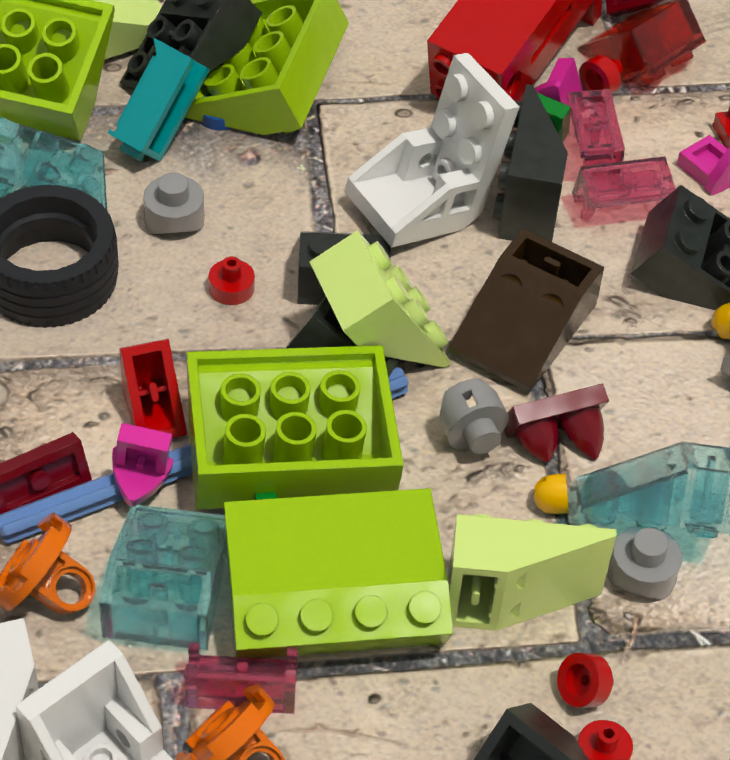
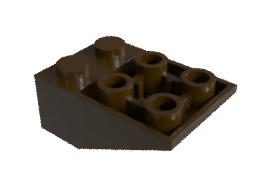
M523 228L500 255L451 341L448 352L531 392L597 305L604 266Z

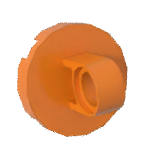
M50 513L37 525L44 533L38 540L33 538L28 542L24 539L0 572V606L7 611H11L18 606L29 594L50 610L59 614H71L84 609L93 600L95 582L91 573L62 551L70 536L72 525L56 513ZM62 575H70L80 584L81 595L75 604L65 603L58 597L56 584Z
M259 684L245 688L243 694L248 700L238 707H235L229 700L221 705L185 741L192 751L188 754L185 751L178 752L175 759L247 760L253 753L261 751L268 755L270 760H285L279 749L260 729L272 713L275 702Z

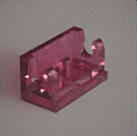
M611 90L568 92L567 99L571 107L570 116L574 126L580 158H583L582 170L585 180L591 182L594 177L593 170L599 166H606L609 184L621 183L625 147Z
M666 156L581 166L572 195L575 203L583 202L580 217L581 219L593 217L596 208L656 201L657 205L676 188Z
M189 642V662L186 664L184 676L186 708L217 710L228 700L235 707H238L248 700L243 694V690L251 685L259 684L275 702L272 713L294 714L298 649L287 648V660L201 655L200 643Z

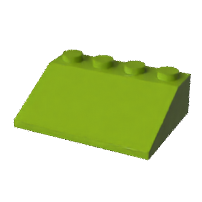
M0 0V123L74 140H82L96 101L115 13L114 5L93 0Z
M250 0L263 14L242 50L208 73L184 118L203 122V115L225 119V127L261 135L280 132L291 133L302 129L349 24L338 0ZM209 93L212 95L209 97H203Z
M383 345L186 352L191 463L196 509L224 508V502L255 500V493L276 492L277 498L395 491L399 489L404 464Z
M431 488L224 502L235 660L446 644L454 634L448 577Z

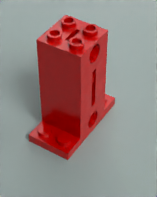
M458 0L427 40L431 94L440 99L453 55L469 53L513 100L522 101L526 84L533 85L577 23L581 20L594 26L601 16L602 0Z

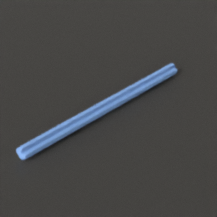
M395 367L389 377L392 398L406 394L409 384L403 370L400 367ZM191 444L170 451L169 457L173 459V468L163 485L192 474ZM113 472L0 514V536L5 543H11L41 532L42 530L37 525L50 513H56L65 521H70L123 501L124 499L116 485Z

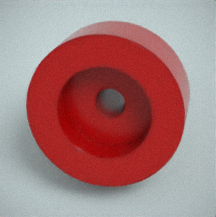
M596 55L580 66L579 78L581 84L590 96L597 100H604L620 89V74L623 73V66L617 59L611 60L604 55Z
M229 256L214 264L209 271V293L217 302L225 305H238L252 297L255 290V273L248 263L239 260L237 257Z
M573 653L567 656L561 663L557 675V686L561 697L570 706L579 708H595L602 705L608 699L614 683L608 662L602 656L593 653Z
M609 720L593 721L582 729L578 738V743L589 760L631 759L633 752L632 738L627 730L616 722Z

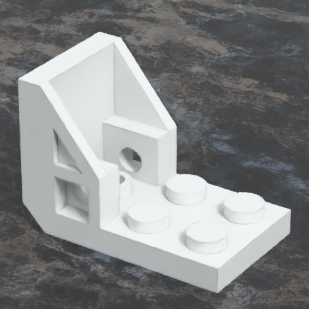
M469 53L453 55L431 127L400 134L348 177L344 192L391 248L464 230L484 209L519 106Z
M110 640L104 642L15 705L25 760H173L163 749L162 726L124 654Z

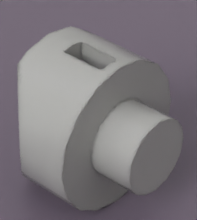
M172 172L150 182L144 190V223L151 234L199 231L203 228L205 219L204 192L195 180L180 173Z
M476 378L461 381L446 390L440 409V425L451 447L458 450H471L475 454H484L496 448L501 442L502 437L500 434L503 433L509 421V415L497 392L486 382ZM472 396L476 405L470 408L465 400H469Z
M647 525L630 527L620 533L615 541L608 567L609 581L613 585L637 595L665 599L674 589L677 575L682 565L680 546L668 532L658 527Z

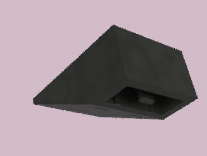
M165 0L158 15L150 23L147 34L139 49L129 60L127 70L119 83L125 87L136 88L152 56H156L154 38L191 57L212 71L244 48L263 13L250 0Z
M526 84L523 102L515 101L519 106V110L513 127L517 128V131H511L504 150L505 159H511V161L501 162L497 187L506 190L505 194L497 193L493 219L501 220L499 239L513 241L524 228L552 242L568 152L534 86Z
M678 186L648 212L630 274L668 299L712 310L730 303V218L684 186Z

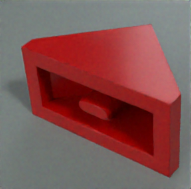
M166 338L119 348L122 392L132 425L171 433L172 438L188 435L169 339Z

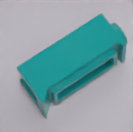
M155 38L156 56H152L116 123L117 129L115 132L110 129L108 131V134L122 141L119 150L141 162L145 154L161 162L210 71L209 68L196 62V60Z

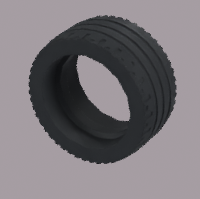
M51 184L25 187L6 194L5 197H1L0 313L20 324L47 328L65 326L76 321H82V319L88 318L91 314L96 313L98 309H101L115 290L119 268L117 236L111 216L103 204L84 191L68 186ZM61 241L78 245L88 252L76 263L57 270L35 271L18 267L7 260L21 248L38 242Z

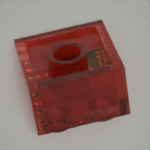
M674 0L631 14L582 44L580 49L590 59L596 55H604L611 60L617 59L623 66V73L620 74L623 83L626 84L642 79L644 85L664 77L667 74L664 68L667 66L675 67L694 57L692 51L705 43L706 40L688 0Z

